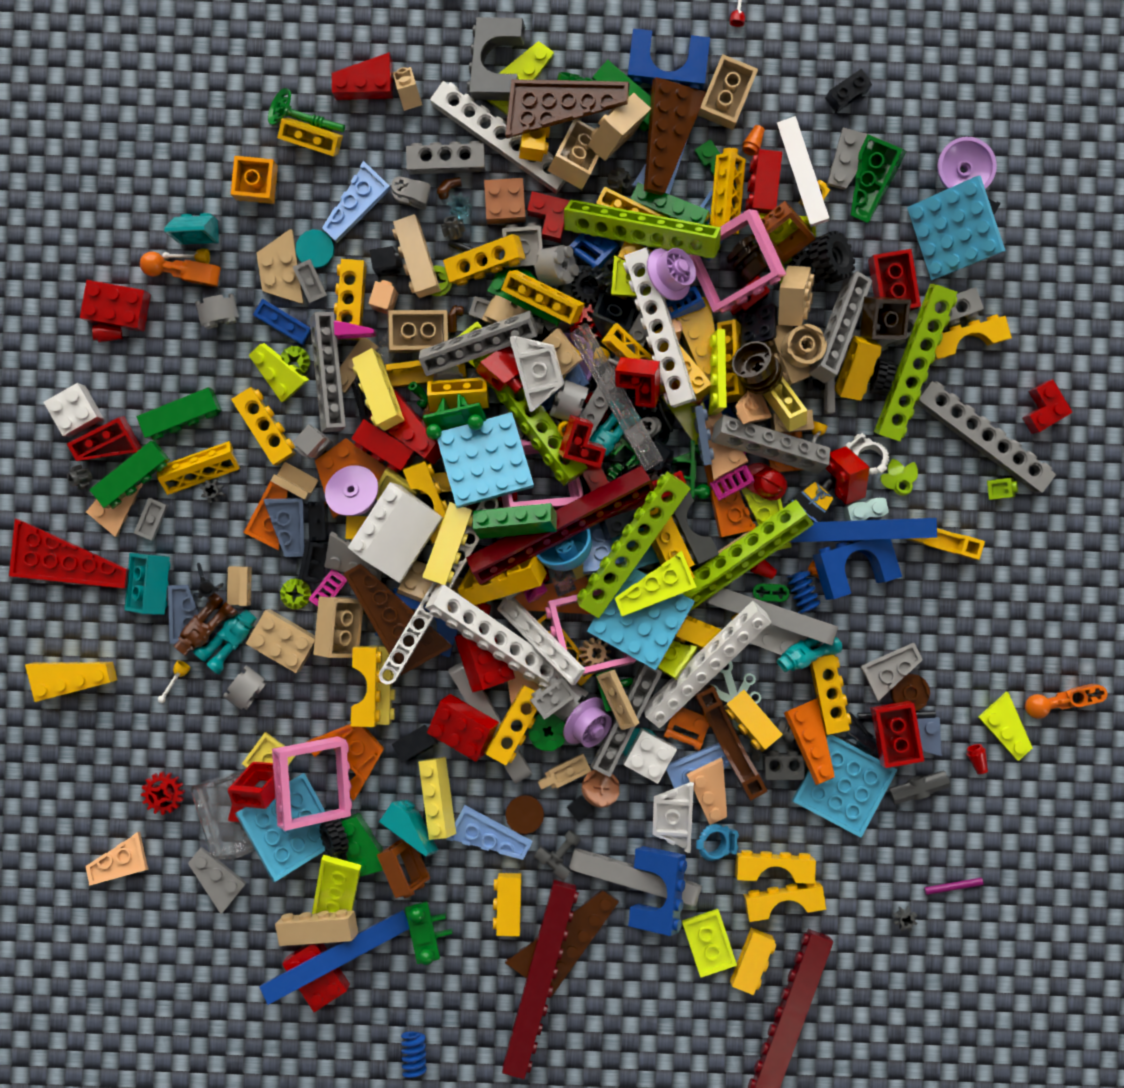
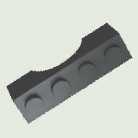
M688 492L672 514V518L694 564L697 565L719 553L711 536L697 535L689 527L687 512L694 500L690 492Z

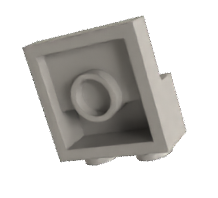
M527 223L525 227H518L516 224H512L502 229L503 237L511 234L520 237L526 258L521 260L517 266L509 267L508 265L505 268L535 266L538 263L539 257L536 254L540 249H543L541 225L537 226V223Z

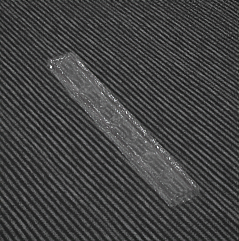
M587 323L582 324L570 333V336L643 468L647 471L662 462L663 459L625 390L616 387L615 372Z

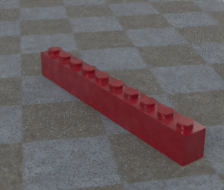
M641 465L557 509V532L506 536L466 557V560L474 577L481 585L645 499L650 491H654V486Z
M553 879L503 1062L502 1074L525 1079L526 1073L531 1071L533 1061H530L531 1054L536 1053L538 1045L535 1039L537 1035L540 1036L542 1031L541 1017H545L548 1005L545 1004L547 997L551 998L553 986H550L552 979H556L558 967H555L556 962L562 958L563 948H561L562 941L566 942L568 936L567 922L571 923L574 911H571L573 903H577L579 892H576V885Z
M808 929L807 933L803 934L801 950L795 955L794 969H791L788 974L789 982L787 988L782 990L781 1004L775 1009L774 1017L776 1018L774 1023L769 1026V1037L767 1042H764L762 1045V1056L760 1061L757 1060L755 1064V1075L753 1079L749 1080L748 1088L781 1087L833 945V940L830 936Z

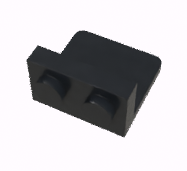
M771 303L742 313L741 347L749 342L760 341L765 343L776 338L777 306Z

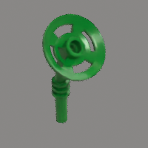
M283 88L277 93L268 112V122L271 125L278 124L284 116H290L319 128L324 127L339 132L345 131V125L291 109V92L287 88Z

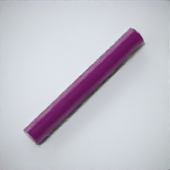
M976 878L924 887L926 895L982 886L983 879Z

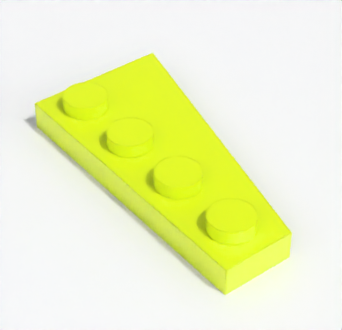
M538 41L504 68L500 74H517L519 79L536 80L554 56V52ZM487 100L504 114L508 115L509 101Z
M717 329L710 336L712 351L710 357L711 388L709 393V415H717L727 408L725 329Z
M747 488L741 490L758 525L783 509L781 498L770 501L751 492ZM788 542L778 550L791 548V542Z
M682 550L639 582L615 597L622 617L697 588Z

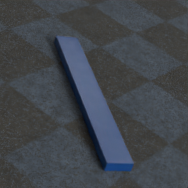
M937 518L813 522V526L790 542L937 538Z
M401 910L359 932L352 941L341 942L260 985V990L267 1005L409 930L404 911Z

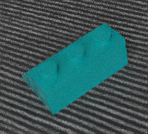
M129 553V572L124 610L141 614L165 615L167 607L166 594L169 585L168 572L171 566L169 556Z

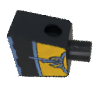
M828 477L821 484L813 480L793 495L788 502L792 503L794 500H797L812 522H821L835 499L829 493L835 483Z

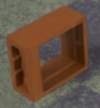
M786 201L761 219L768 235L789 218L799 227L778 245L770 238L778 257L784 263L816 239L810 227Z
M403 839L396 841L377 854L395 898L403 896L405 899L414 895V891L425 886L424 883L430 879L419 851ZM399 854L410 876L411 881L409 883L396 857Z

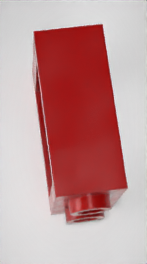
M252 762L227 789L233 806L266 809L275 799L273 763ZM259 781H267L262 788L254 787Z

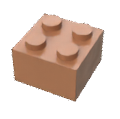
M523 178L484 180L487 224L526 222Z

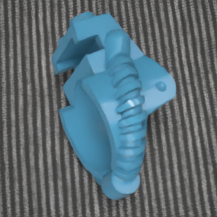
M719 824L708 825L701 832L700 839L696 840V849H699L700 855L707 861L719 860L729 855V853L737 854L739 834L737 830L729 829L728 826L723 827ZM718 832L721 837L719 847L714 851L707 852L704 848V841H706L711 833Z

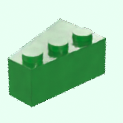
M356 813L350 817L341 818L339 821L342 823V827L344 826L345 828L344 831L347 833L346 838L349 842L347 843L349 848L346 856L349 862L361 865L359 877L383 871L377 854L383 851V847L378 843L361 814Z

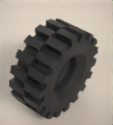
M831 231L819 236L811 243L810 252L812 255H810V260H813L812 267L816 268L815 273L817 275L820 274V279L825 280V283L833 284L849 278L853 274L852 271L855 270L853 265L855 264V259H853L854 251L851 252L850 249L852 246L847 243L848 239L846 237L843 238V234L838 233V231Z

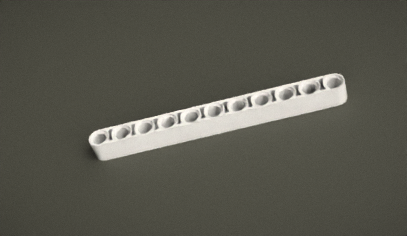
M493 498L482 501L476 510H486L484 505L487 501L495 503L494 509L499 508L498 500ZM473 524L471 527H467L465 534L474 535L475 542L473 544L465 543V546H460L459 551L465 553V559L459 561L458 565H453L455 576L452 582H447L446 585L450 589L466 565V557L472 555L480 541L472 529ZM432 583L381 668L379 679L382 683L392 684L398 679L432 622L434 616L430 612L425 611L424 605L430 599L438 583ZM418 618L423 619L425 622L424 627L420 630L414 627V621ZM408 635L414 638V644L411 647L404 644V638ZM398 652L404 655V661L401 664H397L394 661V655ZM386 670H391L394 673L391 681H387L383 677Z

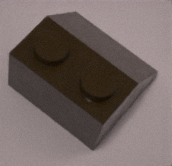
M864 296L860 336L869 339H907L911 300Z

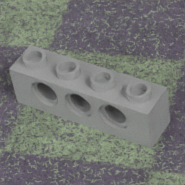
M470 141L469 144L450 142L449 145H442L439 142H433L430 145L412 143L411 146H406L407 171L409 175L486 172L484 143L479 141ZM463 153L470 154V158L467 160H462L460 156ZM426 154L432 156L429 161H423L422 157ZM443 154L451 155V158L447 161L441 159Z

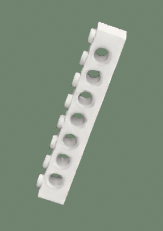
M445 81L441 83L430 99L431 105L557 195L566 181L552 173L547 174L543 171L553 161V155L550 152L547 155H543L542 162H530L526 159H519V151H514L512 147L515 144H520L521 135L503 140L497 139L496 136L499 133H506V122L499 116L496 118L492 116L490 110L485 106H478L470 95L460 93L453 83L447 84ZM452 100L459 101V104L456 106H451L449 103ZM468 111L475 112L473 117L465 116ZM483 122H489L491 126L487 129H484L481 127V124Z
M646 247L624 255L626 262H623L626 273H630L631 276L629 285L632 292H635L637 296L635 304L638 311L641 310L643 318H640L644 330L647 329L648 331L647 343L649 348H653L655 354L652 356V359L660 361V384L665 386V401L667 405L670 404L671 407L675 408L696 401V397L665 297L654 288L649 279L647 259L651 252ZM645 268V274L642 277H637L638 270ZM646 287H651L650 294L643 296V290ZM656 305L657 311L650 315L648 313L649 308ZM658 324H662V331L660 333H655V326ZM668 343V350L661 352V344ZM673 361L675 364L673 370L667 371L666 364ZM675 380L680 381V387L677 390H673L671 387Z
M445 585L434 589L425 608L430 611L432 616L445 621L448 627L460 631L463 637L476 642L479 648L491 652L494 658L504 661L510 669L519 671L525 679L535 682L542 690L549 686L547 682L557 676L558 679L563 677L533 645ZM448 605H449L450 608H451V612H449V610H448V608H447ZM463 616L466 617V623L464 622Z
M754 601L748 604L689 661L677 680L671 678L648 700L644 708L646 718L658 728H661L771 623L767 613Z

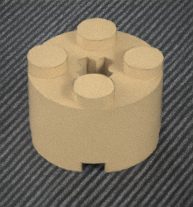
M495 295L491 299L482 320L491 325L524 313L526 310L518 305L516 307L511 304V301Z
M804 324L794 328L782 341V357L790 365L797 368H806L814 364L826 352L827 343L823 332L811 324Z

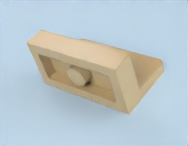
M284 462L279 473L273 475L271 482L308 500L318 483V479Z
M228 567L227 603L229 605H251L252 567Z

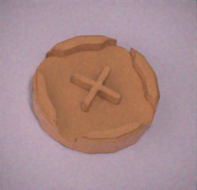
M594 769L582 781L581 789L583 796L593 806L599 808L608 807L617 800L620 794L619 781L614 774L608 777Z

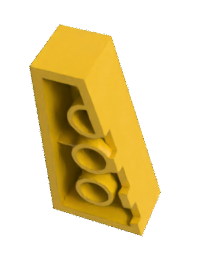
M705 296L703 300L706 307L675 319L679 320L682 325L681 337L689 356L710 381V357L712 351L710 336L715 332L712 309Z
M534 556L480 585L469 568L457 590L461 597L473 605H478L539 587L547 572L538 557Z
M687 615L674 639L682 643L689 641L701 650L722 629Z
M33 662L25 664L34 702L118 680L113 662Z

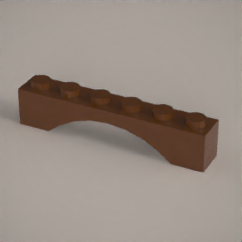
M708 685L695 695V698L746 797L751 801L768 791L741 744L714 686Z

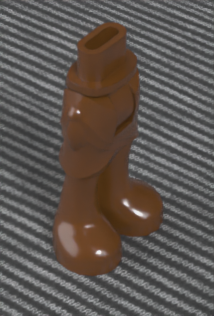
M215 592L210 597H207L208 601L198 615L195 614L183 628L178 637L179 641L173 646L185 657L191 650L194 651L196 648L202 647L207 642L209 635L215 631V628L223 620L234 618L238 614L231 605L225 602L215 616L207 624L204 623L209 615L224 601Z

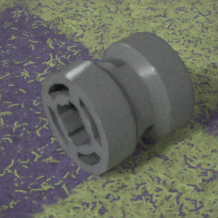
M780 718L775 726L783 734L781 738L788 744H791L795 737L787 721Z

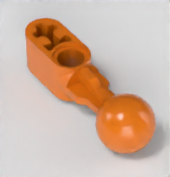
M153 251L143 254L140 259V268L148 276L155 277L166 272L186 282L218 287L221 271L219 266L192 260L165 261L162 255Z
M1088 684L1059 692L1055 697L1046 698L1041 694H1034L1026 700L1025 710L1032 718L1042 719L1049 714L1051 709L1060 708L1064 710L1103 702L1106 700L1108 693L1106 688L1101 685ZM1095 689H1096V690H1099V693H1097L1096 696H1093V695H1088V696H1087V694H1086V693H1088V694L1095 693ZM1079 692L1081 698L1078 702L1074 703L1072 697L1075 693Z

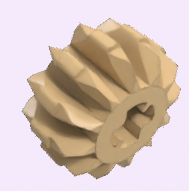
M590 638L589 642L585 640L583 642L584 647H579L578 649L583 653L578 655V658H584L581 665L583 666L588 663V667L610 661L606 654L611 653V650H605L608 644L604 643L601 645L602 640L600 639L595 641L594 638ZM593 651H596V652H597V654L595 655L596 657L593 658V657H592Z

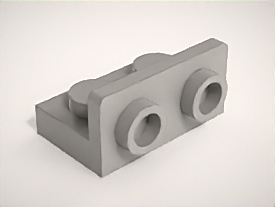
M557 676L547 682L549 686L546 689L542 690L539 688L531 694L533 698L530 701L544 720L576 697V694L563 677L559 679Z

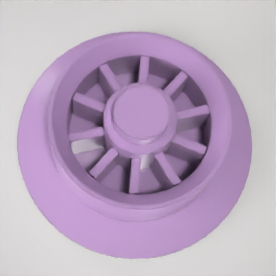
M658 248L648 256L647 272L654 288L669 300L677 301L684 298L689 292L690 284L696 278V268L691 257L679 248H672L669 251Z
M356 465L344 467L329 479L325 489L326 502L335 513L343 516L365 514L375 503L378 494V481L375 475L365 467Z
M593 697L585 700L573 710L563 730L564 738L568 743H581L583 746L590 748L599 744L607 736L612 725V719L606 713L603 700Z

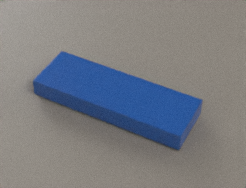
M264 299L261 300L253 313V316L302 346L311 334L309 326Z

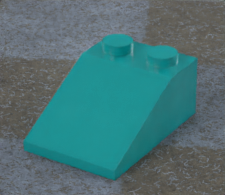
M201 213L200 216L181 214V217H174L164 227V232L180 245L219 243L218 220L210 213Z
M407 799L405 801L392 802L379 822L424 856L437 853L438 848L434 840H429L427 826L419 811L414 808L415 804Z

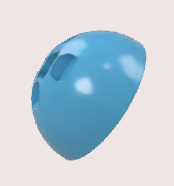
M588 528L536 556L541 563L556 571L573 570L584 563L590 554L592 547L591 532Z

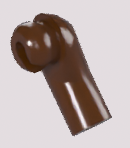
M461 177L445 179L437 188V194H439L438 196L441 200L449 197L448 192L451 188L462 187Z
M452 306L447 315L448 332H457V316L464 315L463 306Z

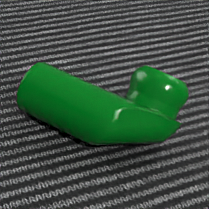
M411 382L408 387L409 390L420 398L417 401V405L423 409L426 408L427 404H429L426 392L416 382Z

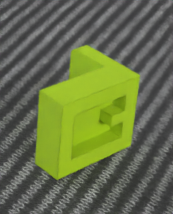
M1014 478L987 481L989 500L1015 497V493H1018V483L1014 481Z

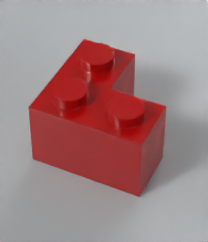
M532 191L527 209L528 216L545 220L542 239L561 243L564 231V209L570 200Z
M621 357L615 369L616 387L635 389L636 406L655 408L660 396V361Z
M1051 379L1028 391L1038 408L1022 417L1031 434L1043 431L1073 412L1056 383Z
M570 415L558 452L563 458L600 468L606 448L602 444L589 441L594 425L592 422Z
M847 446L830 452L829 465L825 469L837 479L836 496L846 505L865 498L870 467Z

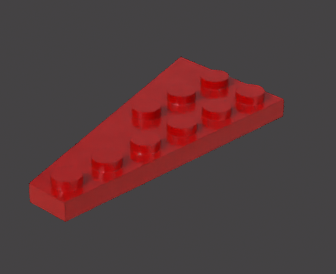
M15 519L9 570L10 577L127 588L129 569L20 519Z

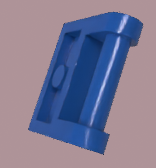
M581 233L569 245L573 248V255H576L592 266V269L595 266L602 268L619 249V245L609 238L594 237ZM582 245L599 257L595 260L581 250L580 247Z

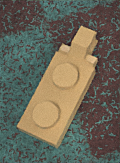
M582 753L545 772L546 777L539 780L538 784L541 790L550 785L552 789L559 788L592 770Z

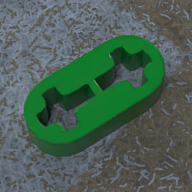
M759 583L752 588L753 597L761 601L783 602L788 599L790 594L788 587L781 584ZM762 586L763 590L769 591V594H762V597H760L759 594H756V590H759ZM779 588H782V591H785V595H782L779 599V596L772 594V591H779Z

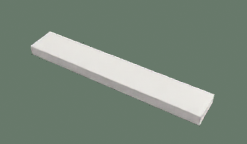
M796 116L777 122L810 227L830 221Z
M504 597L497 610L571 685H576L586 669L515 598L509 601Z

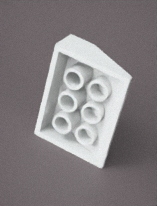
M390 482L348 548L364 561L401 583L443 517L402 485Z

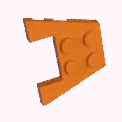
M347 438L315 460L324 493L329 479L344 467L356 465L370 469L378 482L387 468L365 451L354 446V443ZM329 507L330 512H331V515H332L333 518H336L337 516L340 515V514L335 513V512Z
M350 723L310 739L307 742L337 736L346 740L349 746L347 761L350 764V769L356 774L350 780L351 790L349 791L350 798L355 800L385 748L366 727H351ZM321 751L312 752L311 754L316 757Z

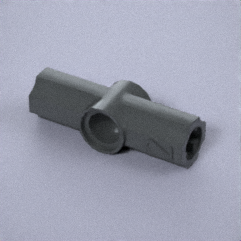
M943 770L927 776L920 775L910 778L908 782L888 789L893 804L896 805L912 799L920 800L927 798L931 795L930 793L949 788L950 781Z

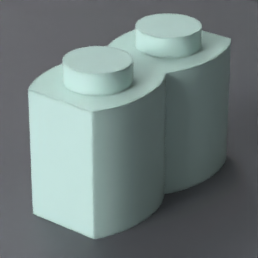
M885 498L868 499L864 502L850 503L843 507L846 521L882 517L889 512Z

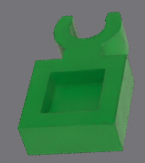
M710 139L696 148L694 153L704 168L708 165L711 167L710 173L714 177L716 155L720 153Z
M619 463L615 466L611 464L605 472L608 475L606 477L609 482L613 481L624 467Z

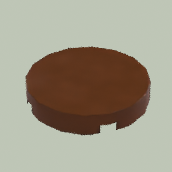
M908 673L890 691L894 703L913 702L916 711L924 708L928 698H930V688L926 680L912 673Z
M524 794L512 799L506 809L507 824L512 830L521 834H528L537 830L542 824L544 810L539 800L531 795Z

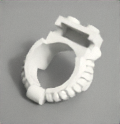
M863 433L857 434L852 442H848L845 445L857 456L862 451L869 449L876 451L882 456L881 464L877 468H870L869 474L873 475L878 472L882 474L887 469L886 465L889 462L887 449L882 444L873 442L870 438L866 439Z

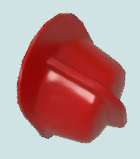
M752 463L747 466L755 480L753 485L746 487L747 489L770 501L782 498L787 489V481L779 471L763 463Z

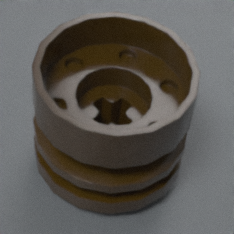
M754 234L742 239L725 259L728 263L737 259L732 265L733 269L740 265L744 267L739 276L746 284L769 267L763 253L759 250L758 242L756 244L753 243L756 240Z
M754 341L744 344L733 356V371L749 392L765 394L772 391L780 383L783 375L782 366L765 343Z

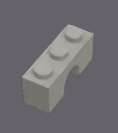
M308 424L293 443L297 445L295 449L302 456L317 459L333 441L321 430Z

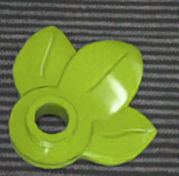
M892 459L888 464V473L880 475L881 482L886 488L893 489L897 495H908L912 491V483L918 477L917 465L915 462H912L904 467L899 461ZM900 483L905 484L904 490L899 488Z

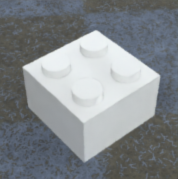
M79 383L44 401L59 431L65 437L72 438L104 419L86 386Z
M641 728L625 756L623 764L658 784L677 749L674 745Z

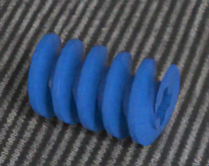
M800 571L786 577L792 578L788 585L795 586L790 591L797 592L793 599L800 600L796 607L803 608L798 612L799 614L813 610L821 603L820 600H814L818 593H811L815 586L809 585L813 581L812 578H806L810 575V571Z
M420 1032L402 1033L401 1037L406 1040L402 1041L401 1045L407 1046L401 1050V1053L407 1054L402 1057V1061L407 1062L402 1065V1069L407 1070L402 1075L406 1078L420 1076L427 1069L425 1066L426 1051L424 1050L426 1047L424 1042L426 1037Z

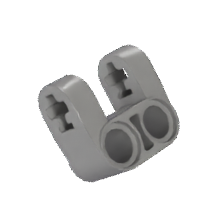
M400 176L393 179L391 187L393 198L396 202L418 209H426L431 191L430 184Z

